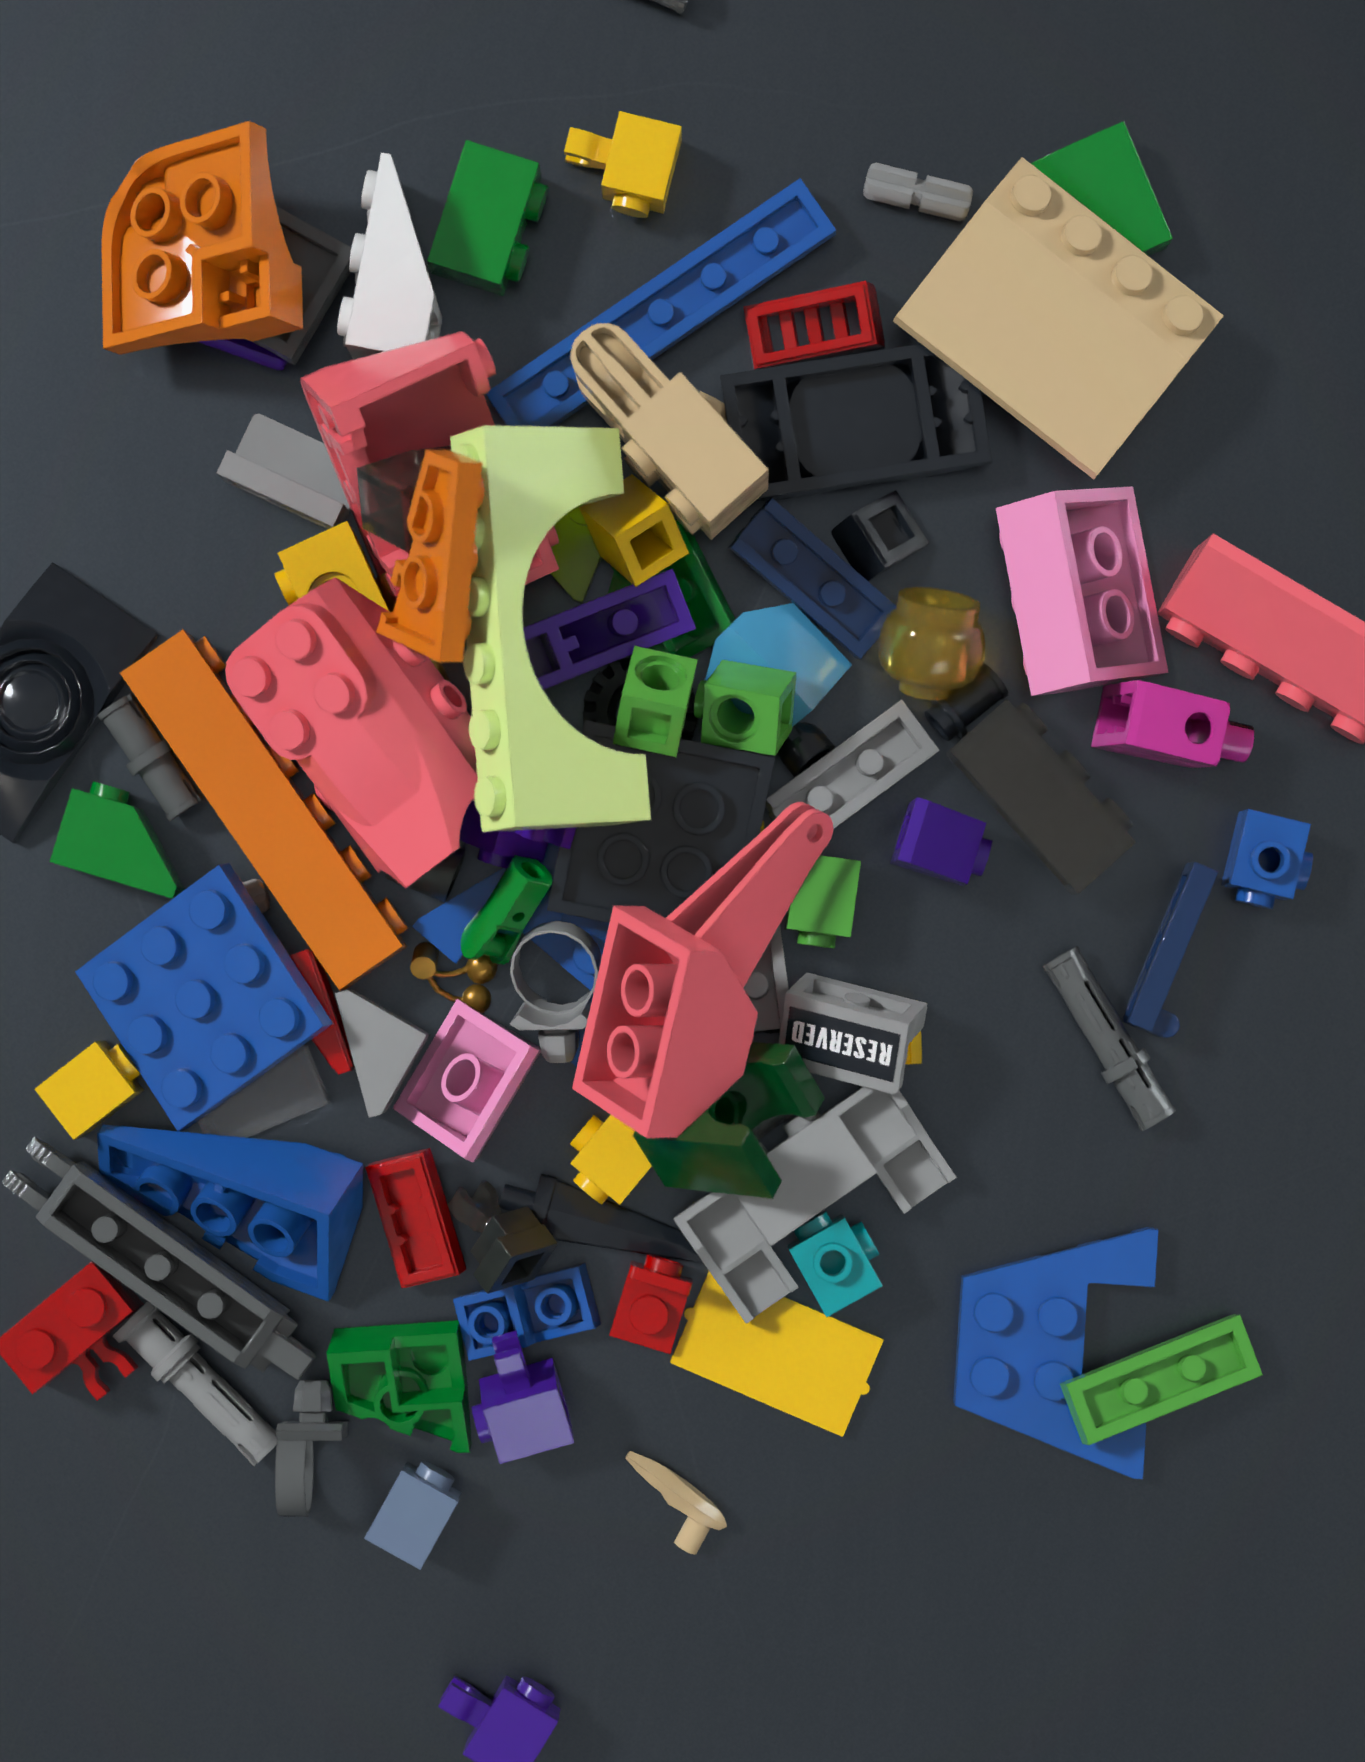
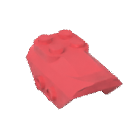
M334 577L280 611L240 644L226 661V681L232 694L269 746L278 755L289 760H296L313 782L314 790L319 800L328 809L335 812L378 874L381 871L387 873L406 889L460 848V830L468 805L474 800L475 786L478 781L475 747L469 735L471 716L467 711V704L460 690L442 677L429 657L376 632L381 613L389 611Z

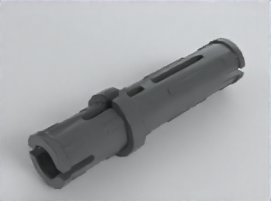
M1076 946L1042 967L1059 990L1076 1022L1105 1068L1101 1074L1106 1083H1114L1137 1121L1139 1129L1143 1131L1176 1112V1108L1171 1104L1147 1064V1061L1151 1059L1144 1047L1138 1049L1110 1000L1088 967L1080 952L1081 950Z

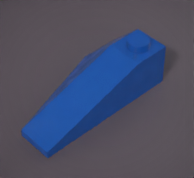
M102 1125L97 1132L99 1172L163 1216H170L178 1212L195 1222L206 1231L202 1239L219 1250L226 1241L256 1259L257 1263L253 1270L270 1281L319 1299L330 1301L335 1293L363 1208V1163L349 1159L342 1154L329 1152L306 1143Z

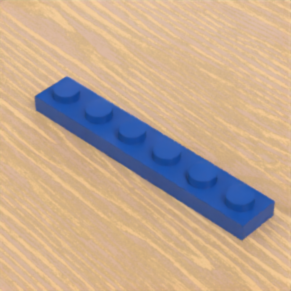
M799 178L490 389L489 393H486V397L506 426L555 427L589 404L579 390L570 358L575 339L588 327L603 323H610L620 327L652 361L835 236L836 229L802 179Z

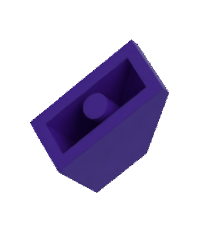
M916 797L908 804L890 864L964 886L968 884L971 874L982 876L993 840L982 837L986 822Z

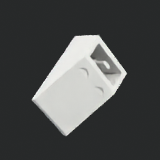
M381 153L378 171L367 170L365 175L361 208L367 209L366 235L355 234L349 261V271L355 273L356 288L354 298L343 297L338 317L337 334L344 336L343 345L347 347L353 360L438 338L443 319L391 154Z

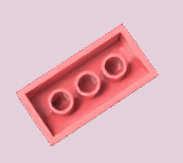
M1215 534L1209 536L1194 549L1157 612L1159 616L1169 621L1165 630L1190 646L1198 648L1203 641L1224 653L1220 662L1233 672L1250 680H1254L1257 673L1279 685L1275 694L1280 699L1305 712H1309L1313 705L1334 718L1330 726L1335 731L1356 743L1364 744L1365 622Z

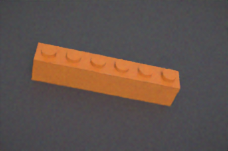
M183 629L123 670L120 674L339 990H346L408 947L400 936L401 933L408 929V926L387 897L377 903L363 883L372 877V874L361 857L351 845L341 851L327 831L336 822L325 805L315 793L306 798L302 795L291 779L292 776L300 771L295 762L278 755L268 746L252 720L236 700L219 675V672L226 668V663L210 640L203 636L196 641L191 634Z

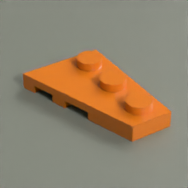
M450 450L425 451L407 517L408 529L413 538L409 557L406 560H396L390 581L395 587H400L393 612L381 613L376 632L438 662H463L465 640L468 638L471 630V614L468 604L471 575L474 573L478 561L475 533L478 508L481 506L484 498V482L481 476L482 462Z

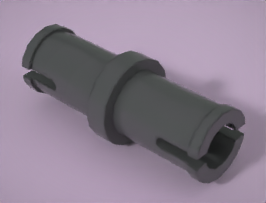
M130 693L104 709L97 716L105 723L130 760L126 765L127 769L133 777L138 774L141 776L166 813L167 819L172 821L202 801L203 797L197 793L172 756L171 752L173 750L166 739L161 740L134 700L135 697Z

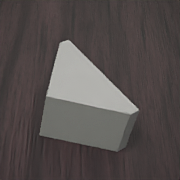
M355 990L335 993L368 1117L381 1115L387 1112L431 1034Z

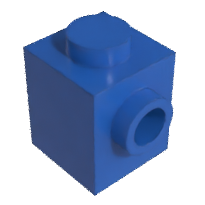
M1251 809L1239 811L1221 886L1237 889L1235 901L1267 909H1273L1275 899H1293L1295 889L1304 890L1306 888L1312 869L1313 853L1305 852L1311 824Z

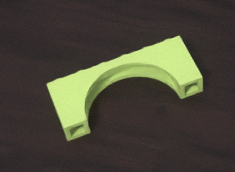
M483 425L451 436L450 451L482 462L481 476L484 482V498L481 506L478 508L475 533L478 561L476 569L471 575L468 604L471 614V630L466 639L467 649L464 655V671L467 679L470 681L472 703L469 735L475 747L478 778L474 799L476 808L481 815L482 832L611 826L651 820L646 754H629L609 749L588 739L575 730L558 713L543 692L529 660L523 631L522 605L526 578L532 559L548 531L560 518L580 504H590L624 494L619 428Z

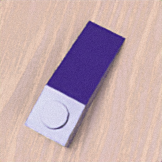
M673 569L654 575L637 587L633 584L523 627L529 660L542 690L629 656L633 653L634 646L649 648L696 629Z

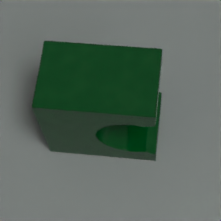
M752 1042L744 1075L679 1137L645 1138L636 1131L633 1137L665 1187L773 1199L782 1180L753 1134L752 1129L763 1121L778 1115L793 1114L803 1118L814 1116L817 1114L825 1097L794 1045Z

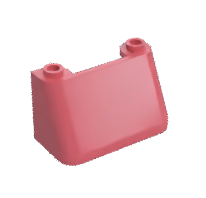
M462 331L323 367L301 377L300 380L306 400L378 576L387 572L385 576L391 588L389 593L395 604L400 587H395L390 580L396 560H406L409 557L413 538L408 529L407 517L425 451L451 450V436L483 425L495 426L484 394L490 391L488 378L496 375L495 365L484 342L480 338L473 341ZM554 526L548 531L532 559L525 585L559 570L551 548L559 543Z

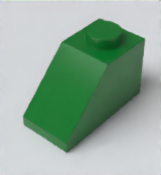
M93 781L89 793L72 788L51 855V863L172 899L185 890L184 884L144 810L127 805L130 792Z

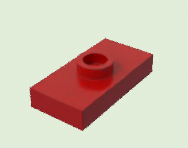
M431 1148L383 1159L366 1166L367 1175L401 1288L457 1276L467 1270Z

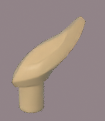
M632 1451L627 1453L625 1459L649 1484L661 1492L668 1505L688 1516L674 1541L679 1548L690 1554H697L710 1528L721 1530L727 1527L725 1518L720 1510L702 1492L685 1479L652 1459Z

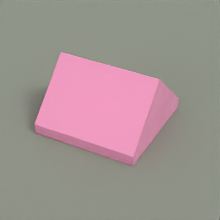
M457 999L393 1109L461 1157L473 1163L479 1158L541 1052L540 1047Z

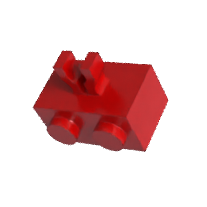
M91 1261L0 1337V1355L32 1394L49 1384L70 1365L77 1364L82 1370L86 1388L98 1401L111 1390L100 1379V1365L91 1356L89 1350H93L103 1362L115 1364L125 1378L135 1371L138 1365L123 1350L112 1347L106 1338L111 1331L143 1306L144 1303L132 1289Z

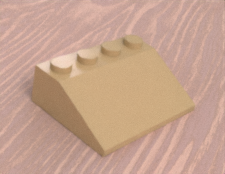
M1021 157L901 308L893 322L1094 480L1224 315Z

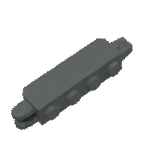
M37 1137L31 1140L26 1150L37 1163L45 1168H49L62 1178L60 1184L50 1195L30 1177L14 1170L8 1172L2 1183L14 1194L39 1211L35 1218L44 1227L236 1365L244 1369L252 1365L264 1373L272 1362L295 1379L300 1380L316 1358V1354L291 1336L298 1324L287 1316L290 1309L86 1162L75 1163Z

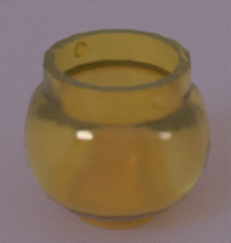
M909 587L899 590L896 608L885 616L881 625L878 655L885 672L893 679L900 681L899 690L902 693L920 699L944 700L949 697L950 690L960 689L976 678L981 670L986 648L984 629L981 623L978 622L980 602L967 595L938 588Z

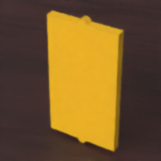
M708 1271L694 1306L688 1307L684 1311L687 1322L670 1363L843 1437L860 1395H866L870 1390L866 1381L884 1339L831 1316L826 1318L824 1313L787 1297L781 1298L746 1324L710 1271Z

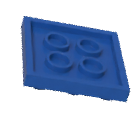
M230 863L217 865L75 971L177 1132L191 1127L334 1024Z

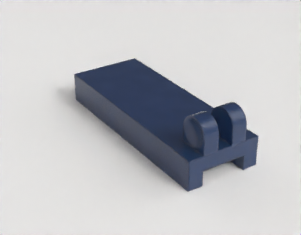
M773 498L768 499L762 508L758 509L752 516L751 521L745 528L741 529L734 538L735 540L728 547L856 659H861L902 611Z
M1197 862L1186 863L1123 1013L1121 1022L1164 1038L1173 1037L1179 1031L1180 1022L1177 1016L1163 1010L1162 1007L1219 871Z

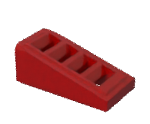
M868 281L744 306L754 369L795 364L885 347L876 289L874 284ZM856 302L861 334L850 335L846 303ZM830 306L835 339L825 341L819 308ZM804 311L809 338L808 345L799 346L794 312ZM779 315L785 349L774 352L768 317Z
M311 949L289 955L334 1023L314 1037L312 1041L338 1075L355 1070L338 1003L326 970Z

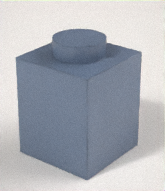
M421 1461L418 1468L406 1462L364 1539L421 1570L462 1492L451 1487L455 1478L443 1469L426 1461Z

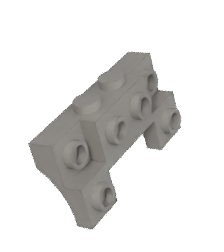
M861 1087L821 1115L817 1112L814 1116L805 1118L796 1116L782 1126L789 1137L771 1150L767 1151L762 1142H759L782 1180L773 1199L710 1192L673 1218L746 1324L788 1293L799 1288L771 1246L874 1174L877 1175L903 1214L939 1188L957 1178L900 1091L896 1094H890Z

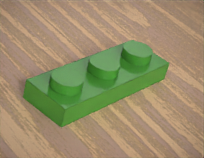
M1232 1314L1062 1382L1060 1386L1082 1444L1091 1445L1260 1377L1263 1374L1241 1316Z

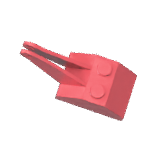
M795 802L789 805L769 826L666 918L645 906H613L572 1086L573 1090L645 1138L679 1137L744 1075L758 1012L745 992L744 987L808 873L832 838L833 822L828 814L804 802Z

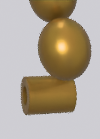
M423 942L414 948L410 969L416 978L427 979L434 991L449 1001L455 1002L458 999L481 1013H484L489 1008L491 994L485 986L481 985L491 981L497 972V964L492 963L489 956L482 955L477 960L468 959L466 966L460 969L439 971L436 970L439 952L433 944ZM467 973L469 979L477 984L467 987L462 997H458L441 989L433 976L455 977Z

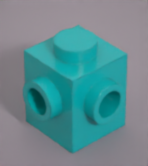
M824 1211L794 1230L797 1239L787 1244V1247L826 1318L883 1286L869 1260L880 1254L861 1221L850 1227L843 1214L831 1220L828 1213Z

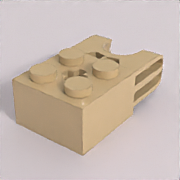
M610 323L592 325L575 339L570 358L580 392L611 428H619L620 438L625 443L621 449L626 455L624 458L626 463L648 487L658 481L666 489L668 494L665 498L669 502L673 516L691 535L701 528L712 540L768 490V468L681 372L669 381L624 330Z

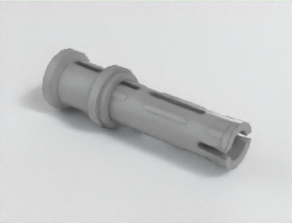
M147 1301L112 1336L118 1343L126 1341L153 1368L151 1376L157 1382L161 1380L165 1384L169 1380L238 1448L252 1466L259 1463L277 1445L276 1431L197 1353L200 1349L196 1344L198 1340L192 1334L184 1336L150 1302Z

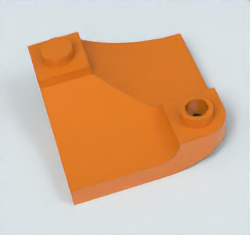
M247 121L157 148L138 158L111 198L103 222L101 249L103 349L122 355L160 346L198 341L247 339L253 342L303 329L302 266L293 263L279 222L269 171L266 128Z

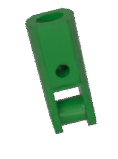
M514 855L486 903L464 928L461 936V951L465 958L477 960L482 955H486L495 964L504 965L509 962L522 931L552 884L551 873L543 864L536 859Z

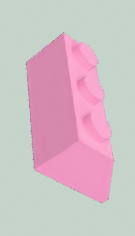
M1133 486L1052 491L996 508L1000 529L999 539L1004 551L1012 593L1011 603L1016 614L1023 650V666L1028 677L1031 696L1071 692L1169 673Z

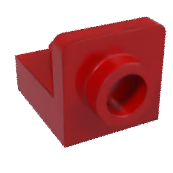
M647 1254L644 1264L632 1260L609 1336L671 1354L687 1297L693 1284L692 1278L681 1275L684 1265L652 1254Z

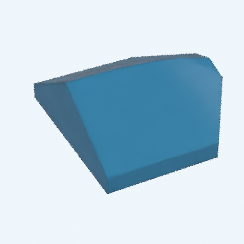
M794 603L741 613L715 639L704 680L709 679L722 660L797 672L793 727L817 706L852 664ZM731 698L735 707L741 712L754 714L752 708L746 702Z

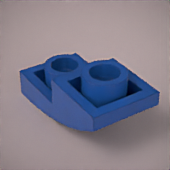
M585 1263L539 1274L534 1280L489 1294L483 1289L453 1299L469 1361L496 1354L492 1344V1337L512 1331H517L521 1347L525 1348L536 1342L595 1329L601 1325Z

